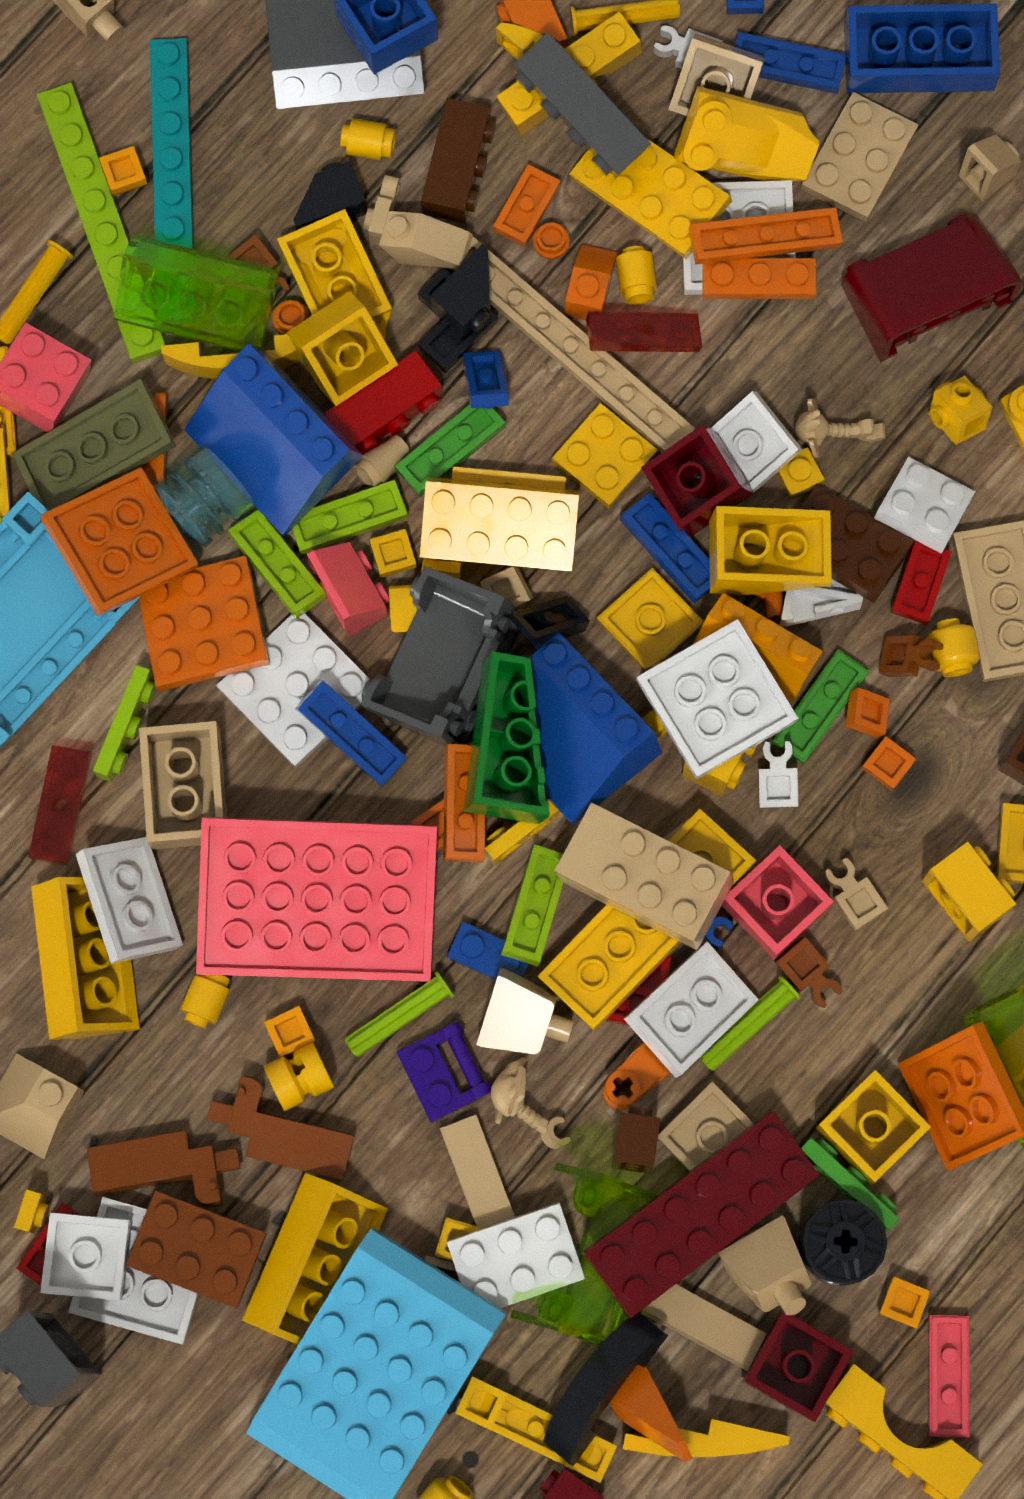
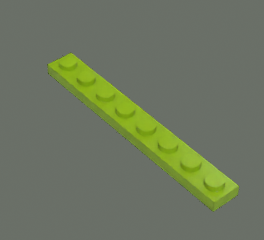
M72 82L38 93L39 103L132 364L162 354L161 346L165 345Z

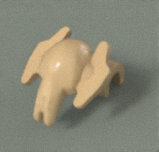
M812 398L807 401L808 412H804L799 416L794 428L798 438L808 443L814 458H820L819 446H821L822 441L827 436L830 438H842V436L843 438H858L862 441L885 439V424L879 423L874 425L873 419L861 420L858 423H851V425L849 423L828 424L825 417L818 410V402Z
M521 1057L516 1061L510 1062L491 1087L495 1122L500 1124L503 1115L514 1117L517 1114V1117L522 1119L524 1123L541 1133L542 1141L549 1148L558 1149L571 1142L570 1137L560 1139L554 1134V1127L565 1122L564 1117L558 1116L548 1120L543 1116L541 1117L535 1110L530 1109V1106L524 1104L526 1069L523 1066L528 1058Z

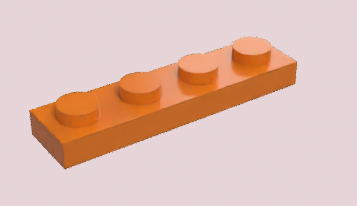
M836 207L693 223L689 227L695 265L840 248L843 244Z

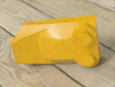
M697 86L674 152V157L677 161L685 162L689 168L696 171L714 169L762 181H806L819 147V140L809 129L801 112Z
M346 209L277 239L285 262L297 283L311 315L350 291L366 307L383 339L386 338L387 324L392 307Z

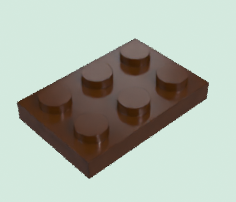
M816 485L800 509L830 511L832 579L875 603L913 548L915 540L874 519L873 516Z

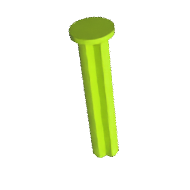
M438 971L434 973L436 977L431 979V982H427L346 1037L345 1042L350 1051L356 1057L361 1056L446 997L450 996L451 999L455 997Z
M781 975L777 978L779 982L699 1057L709 1070L715 1071L794 999L797 1001L801 999L796 990Z

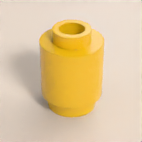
M352 118L350 125H343L340 146L346 147V154L350 156L382 161L383 157L391 159L395 147L396 129L388 128L386 123Z
M630 246L623 249L622 254L616 257L619 290L620 294L624 296L625 303L644 304L654 299V292L657 290L653 254L650 251L644 250L642 246Z
M194 975L180 1008L182 1012L186 1013L184 1020L206 1029L208 1023L216 1025L230 992V989L227 988L230 979L223 975Z

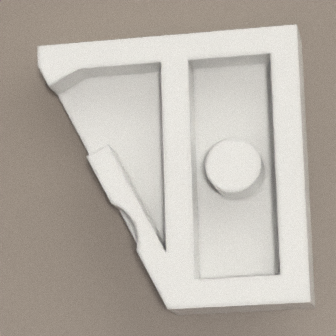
M833 579L831 586L786 591L780 626L787 627L860 610L863 597Z

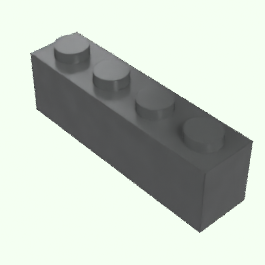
M548 32L514 64V69L518 72L514 76L516 81L528 93L533 89L543 99L540 103L542 109L554 121L559 117L569 127L565 132L567 136L580 149L584 145L587 146L595 155L591 161L605 176L611 172L617 178L651 145L645 136Z

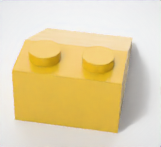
M716 506L709 520L710 593L751 595L831 586L830 511Z

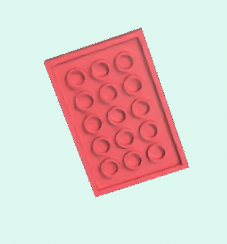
M202 817L196 974L431 982L437 825Z

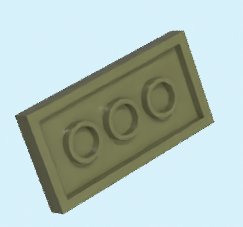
M139 379L13 452L12 455L31 495L50 511L134 471L174 448L176 444L147 384L142 379Z

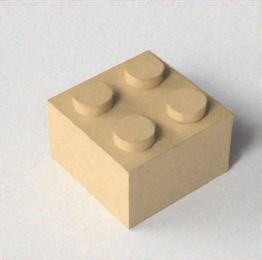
M695 34L691 40L668 110L687 116L697 86L751 100L766 57Z

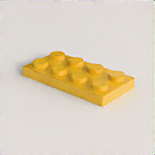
M649 139L647 140L651 145L617 178L611 172L605 176L591 161L595 155L588 149L569 173L571 179L685 259L693 252L689 235L690 225L693 223L717 221L732 202L730 195L681 161H677L675 157Z

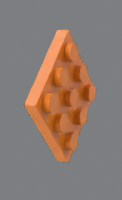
M142 467L47 511L40 518L98 617L195 570L198 566L196 558Z
M246 555L197 567L195 570L142 595L139 599L155 686L159 692L270 665L250 563Z
M983 1021L898 1063V1067L922 1118L931 1126L928 1131L947 1172L1024 1137V1107Z

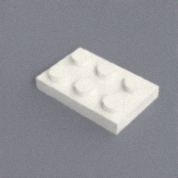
M146 837L86 848L76 853L111 964L173 951L183 946L152 849L148 845Z
M705 942L699 947L698 951L695 950L635 1007L624 1020L672 1075L677 1078L701 1057L759 999L708 942Z
M559 1202L446 1241L460 1283L499 1308L585 1279Z

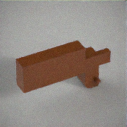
M242 1075L240 1077L234 1105L211 1101L207 1120L229 1125L227 1132L250 1137L246 1157L331 1178L345 1179L355 1134L260 1112L264 1086L259 1079Z
M186 1130L87 1148L92 1191L95 1196L193 1179L195 1196L200 1204L208 1208L223 1205L218 1173L241 1169L237 1148L215 1152L212 1145L191 1149L189 1135Z

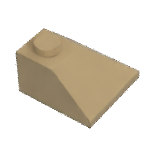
M16 1053L0 1080V1135L46 1160L85 1091Z

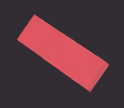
M928 1315L929 1437L970 1438L969 1316Z

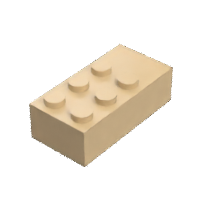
M593 803L588 807L554 870L561 882L697 951L734 883L730 871Z

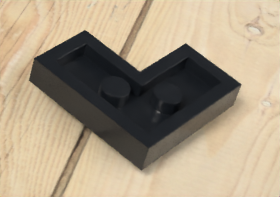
M443 268L418 293V299L442 320L418 344V347L446 374L463 357V353H467L498 320L497 316L490 311V319L485 326L478 332L472 330L464 338L432 309L431 296L451 276Z

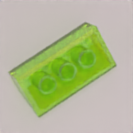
M133 234L123 253L113 320L237 351H242L248 343L262 349L274 304L280 270Z

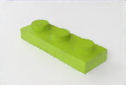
M395 480L312 508L292 531L299 551L303 555L406 519L408 514Z
M256 510L228 530L230 538L242 553L247 556L249 562L295 619L326 599V593L259 510Z
M135 665L93 769V772L100 779L112 783L115 775H121L125 769L128 760V753H125L126 747L130 739L135 740L137 738L139 728H141L143 719L139 717L144 703L148 705L151 703L156 692L155 682H153L154 676L150 669Z
M534 844L501 955L537 967L540 964L563 886V882L558 879L554 872L563 853Z

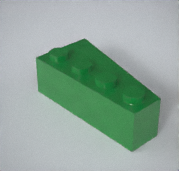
M492 651L482 663L464 812L540 824L550 816L549 804L546 802L544 788L546 783L545 772L540 756V731L537 729L535 715L536 699L531 659L528 657Z

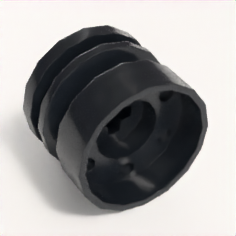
M844 1199L831 1201L809 1215L801 1227L798 1247L803 1263L811 1275L822 1283L844 1286L859 1283L876 1272L885 1257L887 1238L885 1227L873 1210L863 1203ZM842 1231L846 1232L848 1239L854 1240V1246L847 1248L846 1254L841 1253V1246L834 1245V1239L840 1237Z

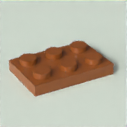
M155 1191L125 1266L238 1309L267 1233Z

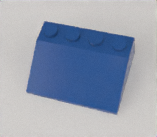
M250 343L222 370L184 429L283 536H286L364 456L263 349Z
M558 633L529 658L531 659L536 699V723L541 739V744L539 745L541 764L544 767L546 780L544 784L545 796L574 825L584 817L591 803L599 805L663 752L655 732L578 651Z

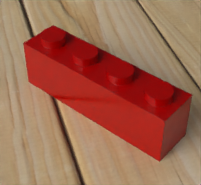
M415 350L399 361L398 366L339 405L333 406L324 414L364 454L379 445L378 441L388 434L393 436L402 432L410 424L409 420L420 412L425 415L434 410L440 404V398L443 397L442 385Z

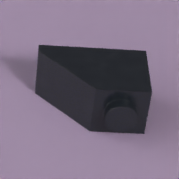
M350 161L343 164L340 162L328 164L321 169V172L314 175L293 219L295 230L343 209H346L350 220L366 215V199Z
M483 244L431 296L432 309L464 338L472 330L474 332L481 330L490 319L488 248Z

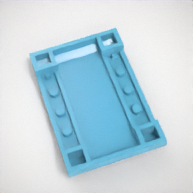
M29 492L14 505L0 523V749L141 598L140 596L98 617L40 520L42 514L49 510Z
M371 1228L352 1255L262 1403L246 1434L346 1499H395L477 1361L506 1317L507 1312L380 1231Z

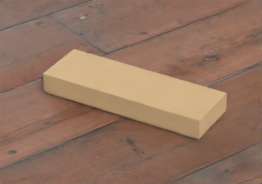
M477 1115L440 1128L476 1226L484 1228L515 1217Z
M677 1284L646 1306L642 1312L647 1317L746 1371L750 1368L767 1334Z

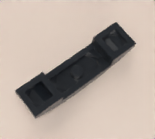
M640 1312L632 1318L626 1319L599 1345L574 1377L556 1407L543 1442L568 1464L574 1466L597 1435L591 1428L636 1365L638 1364L645 1368L668 1335Z

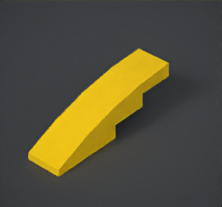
M710 1418L706 1434L678 1428L692 1457L749 1454L789 1445L790 1436ZM628 1433L624 1434L621 1448L623 1450L661 1456H675L649 1438Z

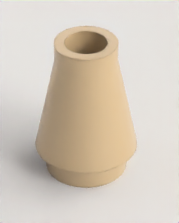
M393 435L386 442L364 453V456L353 466L358 478L369 488L383 484L395 470V465L409 452V447L402 438Z

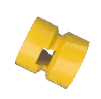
M313 1042L295 1050L293 1058L290 1060L281 1057L263 1066L284 1111L304 1103L305 1095L307 1094L316 1097L335 1088Z

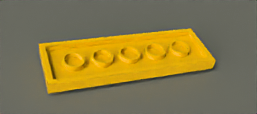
M700 808L668 840L730 871L734 883L729 892L757 864L756 859ZM606 905L538 975V978L595 1032L681 942Z

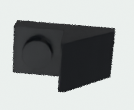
M568 596L512 612L509 617L536 651L558 633L567 638L585 632L590 622Z

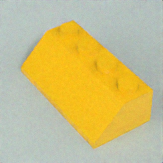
M57 877L31 886L49 1040L82 1039L139 1030L132 962L127 960L111 964L83 877Z
M305 1173L242 1321L298 1345L366 1234L371 1228L380 1230L388 1208L334 1183Z

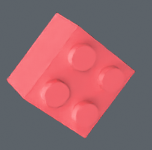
M25 322L0 362V406L48 433L58 427L90 375L92 360Z
M779 845L727 894L721 906L775 960L831 908L834 901Z

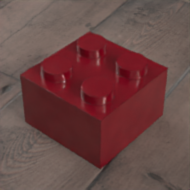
M704 424L641 467L678 530L691 536L709 525V520L716 506L736 507L754 494L717 432Z
M780 1311L742 1382L807 1420L816 1422L854 1351L793 1315H786L784 1311Z

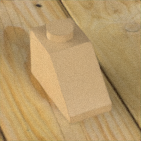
M996 134L973 143L968 147L958 176L984 202L1016 176L1021 164L1019 153L1011 143L1003 142Z
M389 211L379 246L399 264L458 269L466 261L473 235L469 231L421 213Z

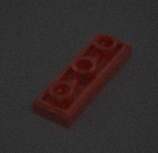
M589 311L586 317L590 351L700 352L702 348L698 313Z
M52 745L28 855L30 859L68 866L91 758L89 751ZM66 801L67 805L63 811H55L57 802Z

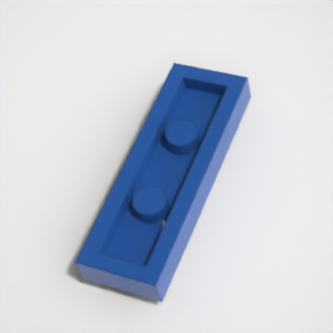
M738 32L735 47L766 57L759 78L838 94L847 54Z
M650 493L621 515L620 521L694 604L710 592L709 558L686 533L678 530L671 516Z
M320 680L295 708L379 786H383L407 759L398 748L323 680Z

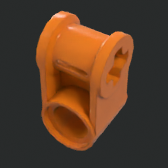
M642 1043L609 1076L603 1089L604 1100L613 1109H627L649 1090L654 1089L671 1072L645 1043ZM615 1082L620 1086L625 1083L630 1086L627 1092L629 1098L624 1095H620L618 1098L614 1096Z

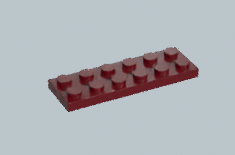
M769 1111L583 1250L582 1254L628 1318H632L820 1175L775 1111Z

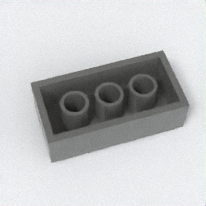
M27 1310L0 1333V1369L5 1374L10 1372L19 1379L21 1384L17 1389L32 1406L35 1404L41 1407L66 1406L102 1375L57 1319L50 1313Z

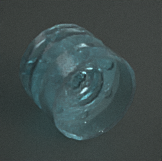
M201 445L184 460L191 478L186 480L175 471H171L168 477L177 490L173 491L163 481H159L153 488L175 524L186 535L193 537L201 545L207 547L213 542V539L205 528L206 524L217 534L221 535L225 530L217 516L220 512H223L233 521H237L255 504L247 490L230 469L208 447Z

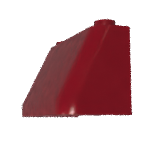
M967 214L956 216L947 223V227L867 262L866 259H861L852 263L846 268L847 274L843 277L841 283L880 362L897 355L898 352L895 347L907 341L909 344L916 342L918 335L980 307L983 311L991 307L992 302H994L997 309L1013 303L1022 285L1015 267L976 216L968 217Z

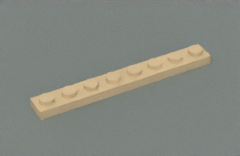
M473 236L466 260L481 245ZM488 250L490 304L660 452L665 451L695 430L681 415ZM449 268V269H450L451 271H453V272H455V271L457 270V269Z

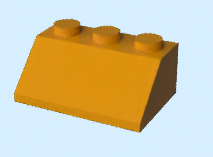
M723 593L707 615L694 644L738 619L786 699L793 703L822 659L824 652Z

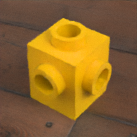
M963 376L953 382L948 381L941 384L934 391L929 416L934 425L942 429L954 444L957 445L986 430L993 406L987 401L983 392L978 387H975L966 376Z

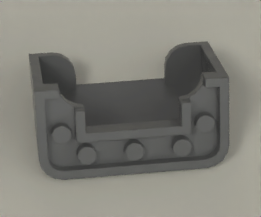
M424 566L421 575H418L413 580L410 588V596L413 597V604L417 608V612L387 676L379 674L374 679H369L362 690V702L360 705L366 710L444 747L447 744L467 745L474 732L482 663L492 651L510 654L519 630L509 617L512 612L518 610L502 595Z

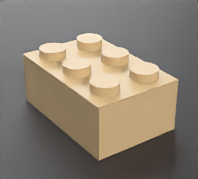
M210 721L139 728L148 845L152 850L200 846L202 817L227 818L221 730L217 722Z

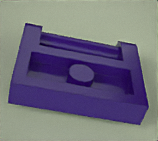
M460 1021L454 1022L438 1032L396 1052L431 1123L491 1094L492 1086L489 1081H484L462 1036L465 1031ZM445 1042L449 1043L471 1088L460 1094L437 1047Z

